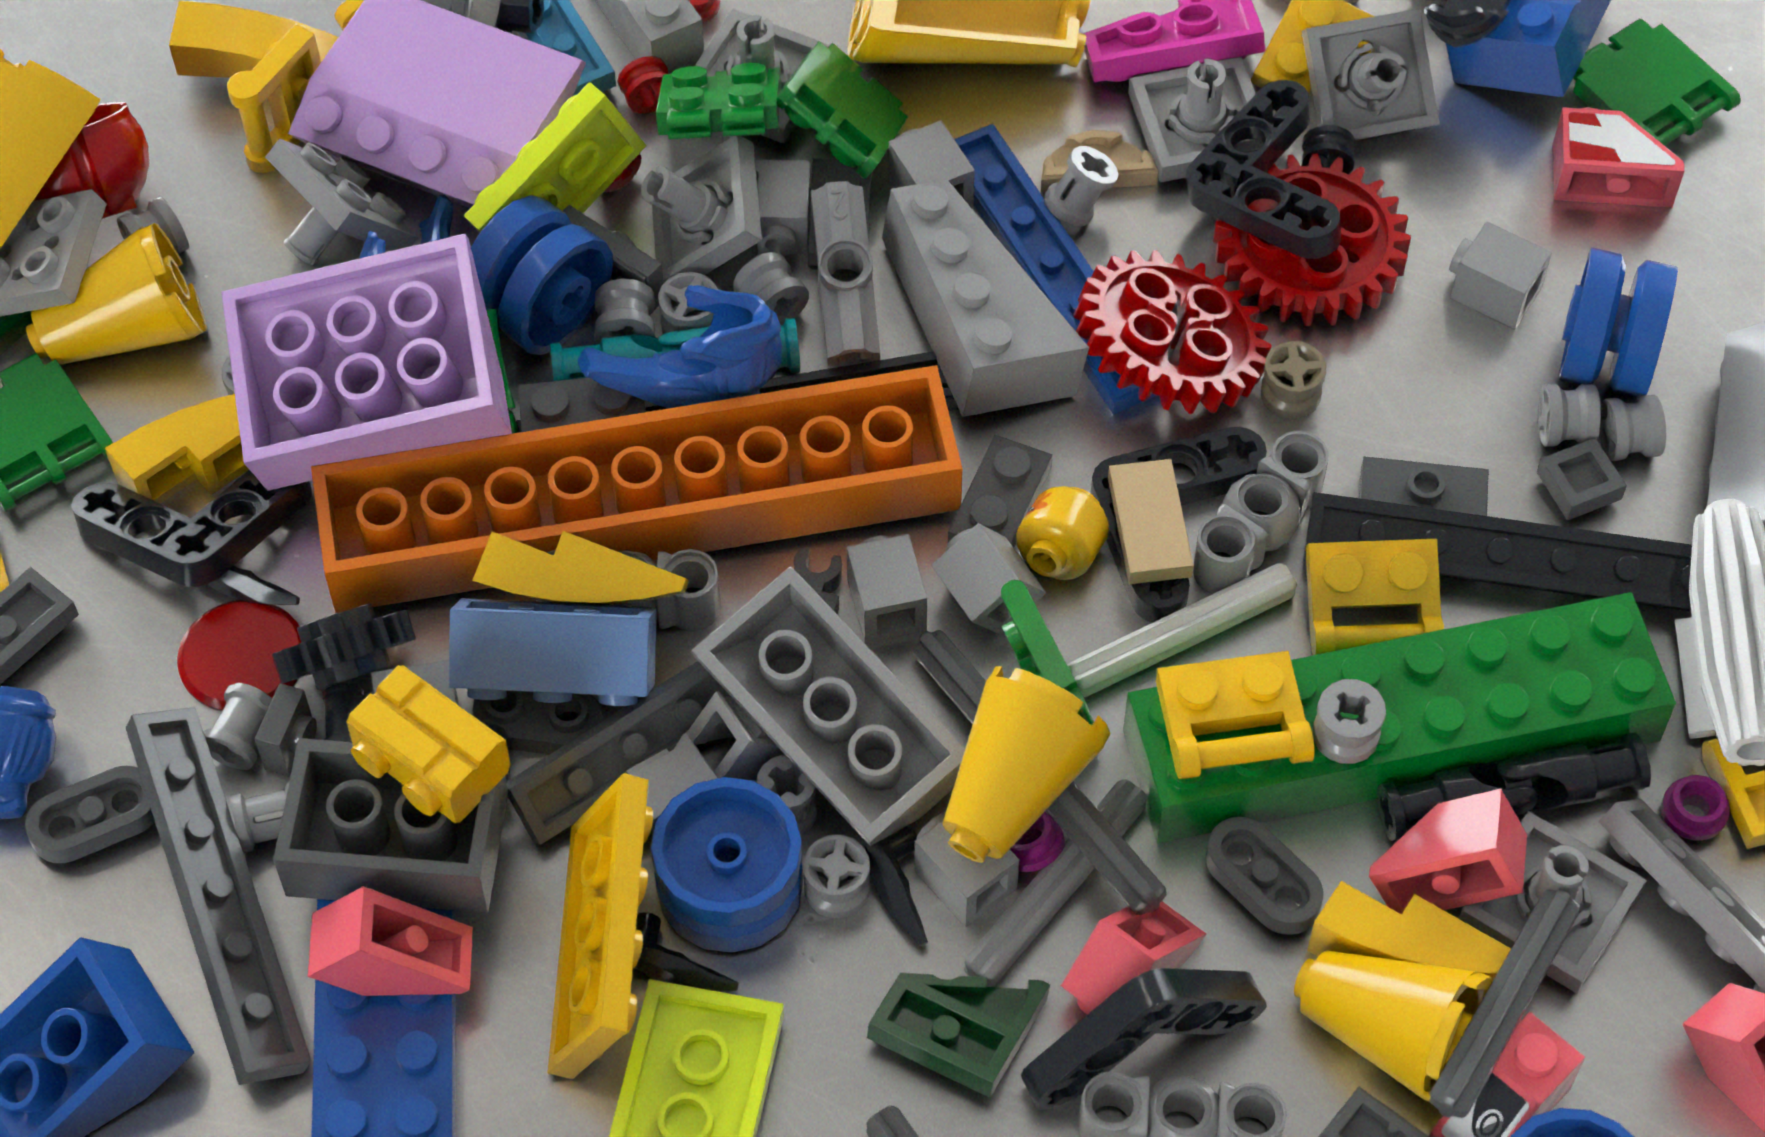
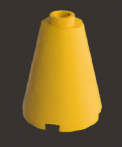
M154 223L146 227H140L86 268L74 303L31 311L33 323L26 326V333L34 351L41 359L50 357L52 361L56 359L59 365L194 339L197 335L207 331L205 315L193 283L186 284L178 268L183 263L169 238L158 224Z
M1002 666L995 667L985 682L942 823L945 830L951 835L948 844L959 854L978 863H983L987 856L1001 859L1103 750L1111 734L1106 722L1098 715L1093 725L1089 724L1077 714L1084 702L1045 678L1026 670L1015 668L1008 679L1003 676Z
M1325 950L1316 960L1309 958L1304 962L1295 981L1294 995L1300 998V1011L1304 1016L1423 1100L1432 1104L1430 1102V1092L1484 998V990L1489 989L1493 979L1476 971Z

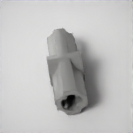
M848 181L828 182L819 189L811 190L818 264V291L822 304L828 366L841 367L880 360L881 355L872 279L873 260L869 251L863 187L852 185ZM851 269L860 276L850 282H840L834 279L831 274L837 270Z

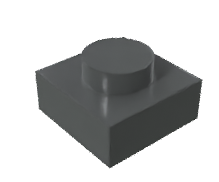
M1596 438L1541 458L1536 472L1567 521L1622 500L1627 487Z
M279 683L255 736V742L262 763L267 771L290 776L298 738L315 739L317 721L316 718L312 717L303 689Z

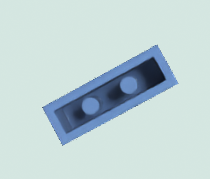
M461 598L450 609L449 688L467 689V696L469 698L479 700L503 699L507 697V691L533 692V700L545 703L571 701L573 693L598 695V702L604 705H634L638 703V696L647 697L655 684L657 607Z

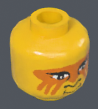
M1068 486L1051 487L1038 495L1016 532L1017 547L1023 559L1036 573L1057 580L1075 579L1087 572L1108 538L1109 521L1099 501L1086 490Z

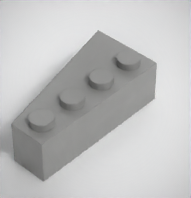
M948 180L892 188L882 240L931 349L936 355L937 362L942 369L962 417L1076 396L1089 350L1088 345Z

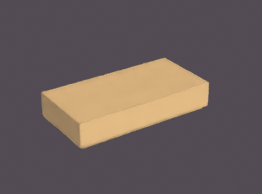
M1165 459L1109 466L1108 481L1128 583L1137 584L1192 577L1194 564L1172 460Z

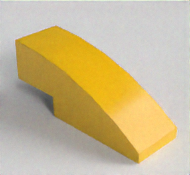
M179 0L169 48L176 73L179 76L230 78L235 73L251 71L262 60L268 47L272 43L280 41L295 24L315 33L321 62L338 37L294 20L255 10L214 3Z
M235 394L218 397L178 410L138 428L105 448L117 483L160 504L196 480L212 495L249 470L243 460Z
M565 531L562 532L554 555L491 532L472 580L523 597L557 603L602 605L646 602L683 594L689 583V580Z
M1341 880L1314 921L1307 951L1316 956H1319L1325 950L1476 971L1490 976L1494 980L1511 948L1416 894L1413 895L1402 914Z

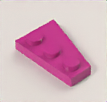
M1178 0V8L1161 16L1143 11L1083 33L1086 35L1085 55L1094 82L1105 80L1122 82L1129 80L1134 75L1190 67L1197 60L1201 64L1204 63V59L1215 61L1237 57L1244 59L1251 54L1266 52L1264 30L1251 0Z

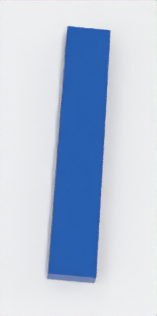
M993 123L955 138L954 140L975 170L973 206L990 231L1076 331L1080 323L1078 319L1074 318V312L1079 304L1077 300L1087 278H1091L1094 272L1059 219L1049 211L1045 205L1044 197ZM1082 338L1083 341L1087 344L1089 339ZM1087 355L1083 371L1113 415L1142 403L1138 395L1139 387L1131 384L1126 388L1119 389L1116 386L1121 375L1116 371L1100 373L1098 368L1103 357ZM1152 394L1147 400L1156 397L1157 395Z

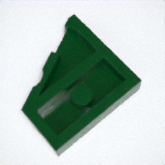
M900 973L870 1020L867 1039L990 1098L1046 1003L1050 984L1042 980L1029 979L1027 989L987 987V977L958 976L954 979H940L933 974Z

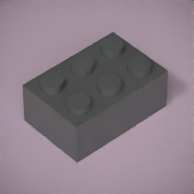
M298 738L273 859L286 896L337 901L364 886L420 908L479 913L489 912L508 798L505 776L488 794L484 793L479 804L460 823L457 822L455 824L439 811L433 816H427L416 809L403 794L402 787L404 785L387 772L381 778H376L369 774L352 756L350 751L353 747L352 742Z

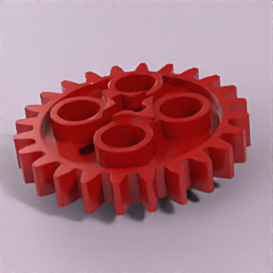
M1293 154L1288 155L1286 169L1280 170L1273 164L1266 173L1324 198L1337 207L1340 212L1341 243L1337 250L1328 256L1318 259H1307L1217 219L1213 243L1217 244L1215 261L1216 263L1225 264L1224 275L1227 276L1226 282L1240 280L1239 290L1246 292L1243 299L1257 294L1259 296L1258 308L1260 313L1269 309L1273 304L1281 307L1279 315L1282 322H1286L1293 311L1302 313L1305 326H1311L1315 313H1323L1328 323L1332 326L1336 325L1338 310L1344 309L1349 316L1356 320L1360 317L1362 303L1377 309L1380 307L1382 293L1393 294L1398 276L1404 275L1411 235L1405 233L1408 216L1396 214L1399 204L1398 196L1382 198L1385 183L1382 179L1366 185L1363 183L1364 167L1361 166L1352 173L1346 174L1342 172V158H1337L1330 168L1321 166L1318 154H1312L1308 166H1300ZM1259 199L1252 202L1248 208L1255 212H1268L1276 208L1279 203L1271 199Z
M1132 250L1126 262L1113 255L1106 267L1098 264L1091 278H1087L1077 300L1079 304L1074 312V318L1080 321L1076 332L1081 338L1089 339L1087 355L1103 357L1098 368L1100 373L1116 371L1121 375L1116 387L1123 389L1134 384L1139 387L1138 395L1139 400L1142 402L1146 401L1152 394L1160 396L1164 410H1169L1174 400L1181 401L1188 414L1194 413L1199 402L1211 413H1216L1221 402L1233 408L1236 406L1240 396L1246 398L1250 396L1255 384H1258L1264 372L1265 360L1271 349V344L1263 340L1269 328L1267 325L1254 322L1260 312L1258 307L1242 306L1240 304L1246 293L1245 291L1233 290L1228 292L1224 288L1227 276L1222 274L1210 279L1205 276L1206 266L1204 263L1200 262L1192 270L1185 267L1184 259L1180 254H1176L1172 263H1167L1158 250L1152 251L1148 261H1145L1140 254ZM1176 302H1177V315L1172 312V310H1173V308H1174ZM1170 346L1174 350L1168 361V348Z

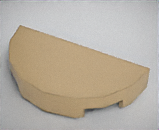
M1090 130L1068 136L1063 146L1053 151L1051 156L1045 158L1043 161L1040 192H1046L1050 185L1059 183L1068 169L1067 159L1070 153L1078 146L1094 148L1112 160L1119 174L1112 188L1157 185L1159 172L1152 155L1147 150L1142 152L1135 145L1123 141V134L1113 131Z

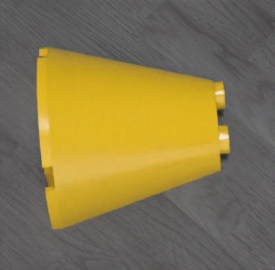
M856 0L850 25L847 53L851 59L861 63L1065 64L1077 67L1086 43V35L1079 33V28L1082 27L1086 19L1090 0Z
M1 49L0 248L101 100L73 81L36 62L28 60L25 66L21 63L12 64L3 57L4 52Z

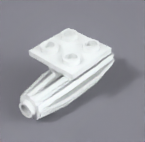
M1721 499L1709 504L1704 513L1698 514L1695 518L1689 580L1692 617L1675 619L1688 732L1690 739L1717 736L1723 756L1731 763L1736 762L1741 766L1765 765V527L1760 513L1758 514L1757 509L1754 507H1746L1742 501L1736 499Z

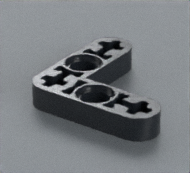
M1277 80L1262 87L1190 163L1186 170L1188 198L1191 204L1198 210L1297 256L1307 259H1318L1333 253L1341 243L1339 210L1330 201L1266 173L1306 130L1310 123L1309 94L1304 86L1290 80ZM1244 140H1257L1264 144L1260 149L1253 152H1241L1234 148L1236 144ZM1259 199H1271L1279 203L1276 208L1268 212H1255L1248 208L1252 202Z
M1228 427L1113 456L1101 461L1095 468L1091 482V494L1099 501L1109 521V535L1106 541L1130 603L1137 615L1144 620L1155 622L1186 607L1190 588L1189 578L1159 581L1164 591L1171 590L1170 598L1161 599L1156 591L1149 592L1150 582L1128 583L1109 488V466L1171 459L1172 463L1186 464L1192 468L1196 476L1187 483L1177 484L1182 506L1225 495L1231 485L1244 476L1257 474L1258 463L1262 458L1266 457L1267 451L1265 442L1253 430L1244 427ZM1236 451L1240 459L1248 458L1247 464L1238 465L1234 458H1227V453ZM1208 467H1214L1213 474H1208Z
M249 470L191 518L114 483H98L86 487L73 498L71 506L80 536L86 541L179 585L199 587L220 578L302 509L311 499L312 489L310 481L267 491ZM237 516H253L248 521L242 523L225 524L227 520ZM163 530L160 534L150 538H135L142 532Z
M1153 969L1132 978L1030 1062L1023 1069L1020 1076L1036 1108L1039 1110L1053 1109L1081 1095L1084 1087L1093 1077L1112 1070L1154 1034H1226L1238 1030L1259 1017L1267 1007V1003L1251 973L1246 971Z

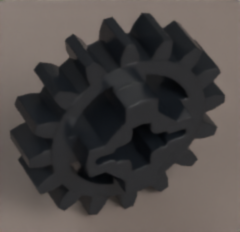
M370 603L297 627L301 643L273 653L272 658L281 684L312 675L317 690L392 666L387 649L416 640L417 638L407 609L376 618Z

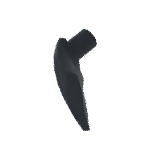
M235 566L231 567L220 578L207 584L222 594L246 602L272 605H299L300 597L260 579L251 570Z
M906 826L871 846L865 841V850L869 856L870 877L880 898L906 932L923 947L928 943L927 937L910 894L909 880L903 873L898 861L915 851L917 834L912 828Z
M650 912L637 914L636 930L642 932L643 944L639 960L635 966L636 969L663 982L706 990L738 991L739 982L691 961L681 952L669 950L658 945L661 919Z

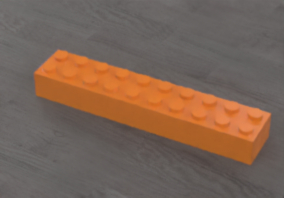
M937 365L311 466L324 574L335 613L344 612L370 603L372 607L491 588L490 586L472 581L491 532L547 553L556 550L562 532L565 531L617 552L630 550L645 553L654 561L658 559V552H667L671 555L687 549L708 552L959 510L962 500L963 471Z

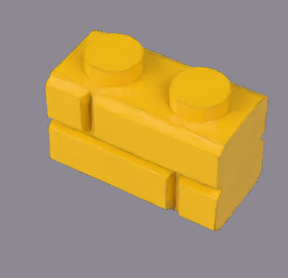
M398 665L377 686L376 692L374 694L370 693L349 714L346 721L353 744L350 750L351 754L364 770L376 778H381L387 772L404 785L402 792L416 809L427 816H433L439 811L455 824L457 822L460 823L479 804L484 793L488 794L508 773L511 766L504 738L404 665Z

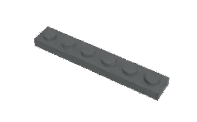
M189 707L132 714L125 729L238 1085L304 1073L311 1062V1058L196 708Z

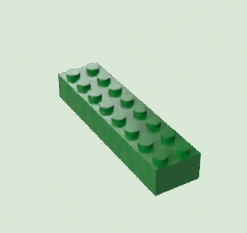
M1629 592L1291 660L1305 719L1310 724L1311 730L1317 716V706L1322 692L1330 684L1343 679H1357L1370 684L1381 694L1385 702L1386 716L1381 728L1376 750L1367 759L1355 764H1342L1328 759L1318 750L1314 742L1313 761L1293 764L1289 757L1201 769L1199 777L1179 779L1174 766L1157 687L1128 692L1123 732L1139 786L1147 795L1146 809L1156 843L1160 844L1209 834L1219 823L1233 817H1246L1263 823L1377 799V787L1382 783L1392 782L1397 787L1431 780L1433 772L1477 763L1499 761L1509 757L1575 743H1583L1588 748L1618 742L1621 736L1636 732L1641 737L1644 744L1659 742L1670 720L1676 701L1633 593ZM1339 713L1343 718L1354 720L1359 717L1356 714ZM1281 724L1195 735L1194 737L1197 742L1278 732L1282 731Z

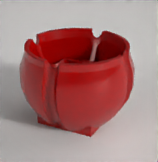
M126 102L97 105L95 111L33 201L92 189L106 203L102 219L137 208L136 201L146 183L149 169V148L143 129L130 113Z

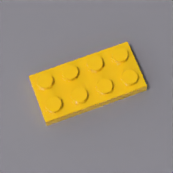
M623 773L571 826L547 1074L574 1079L593 1061L599 1059L623 1035H627L634 1024L637 1013V997L635 994L630 993L632 970L639 960L643 944L642 932L636 930L637 909L644 898L648 883L647 869L641 867L642 850L649 837L653 823V810L651 807L646 806L649 779Z

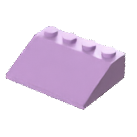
M364 0L310 78L288 134L305 144L312 143L327 154L337 158L347 157L363 168L436 196L445 195L452 202L471 208L479 193L487 186L494 184L513 164L522 147L531 140L536 139L558 116L562 105L573 96L586 63L581 59L421 0Z
M466 234L221 292L244 464L267 491L312 481L311 466L512 434L503 376L470 242Z

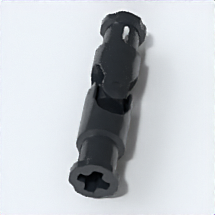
M1636 732L1621 736L1618 742L1588 748L1583 743H1575L1509 757L1499 761L1477 763L1433 772L1431 780L1395 787L1392 782L1382 783L1377 787V803L1384 831L1390 841H1395L1406 834L1438 803L1502 789L1515 814L1522 815L1527 814L1528 811L1532 813L1594 801L1596 794L1629 786L1633 791L1643 790L1650 786L1651 767L1646 747L1641 737ZM1541 776L1540 779L1532 784L1530 777Z

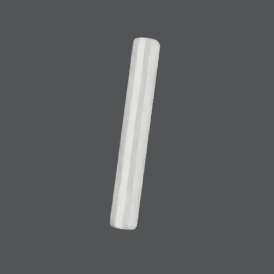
M1274 564L1071 661L1068 667L1083 697H1087L1293 598L1296 594V580L1285 564Z

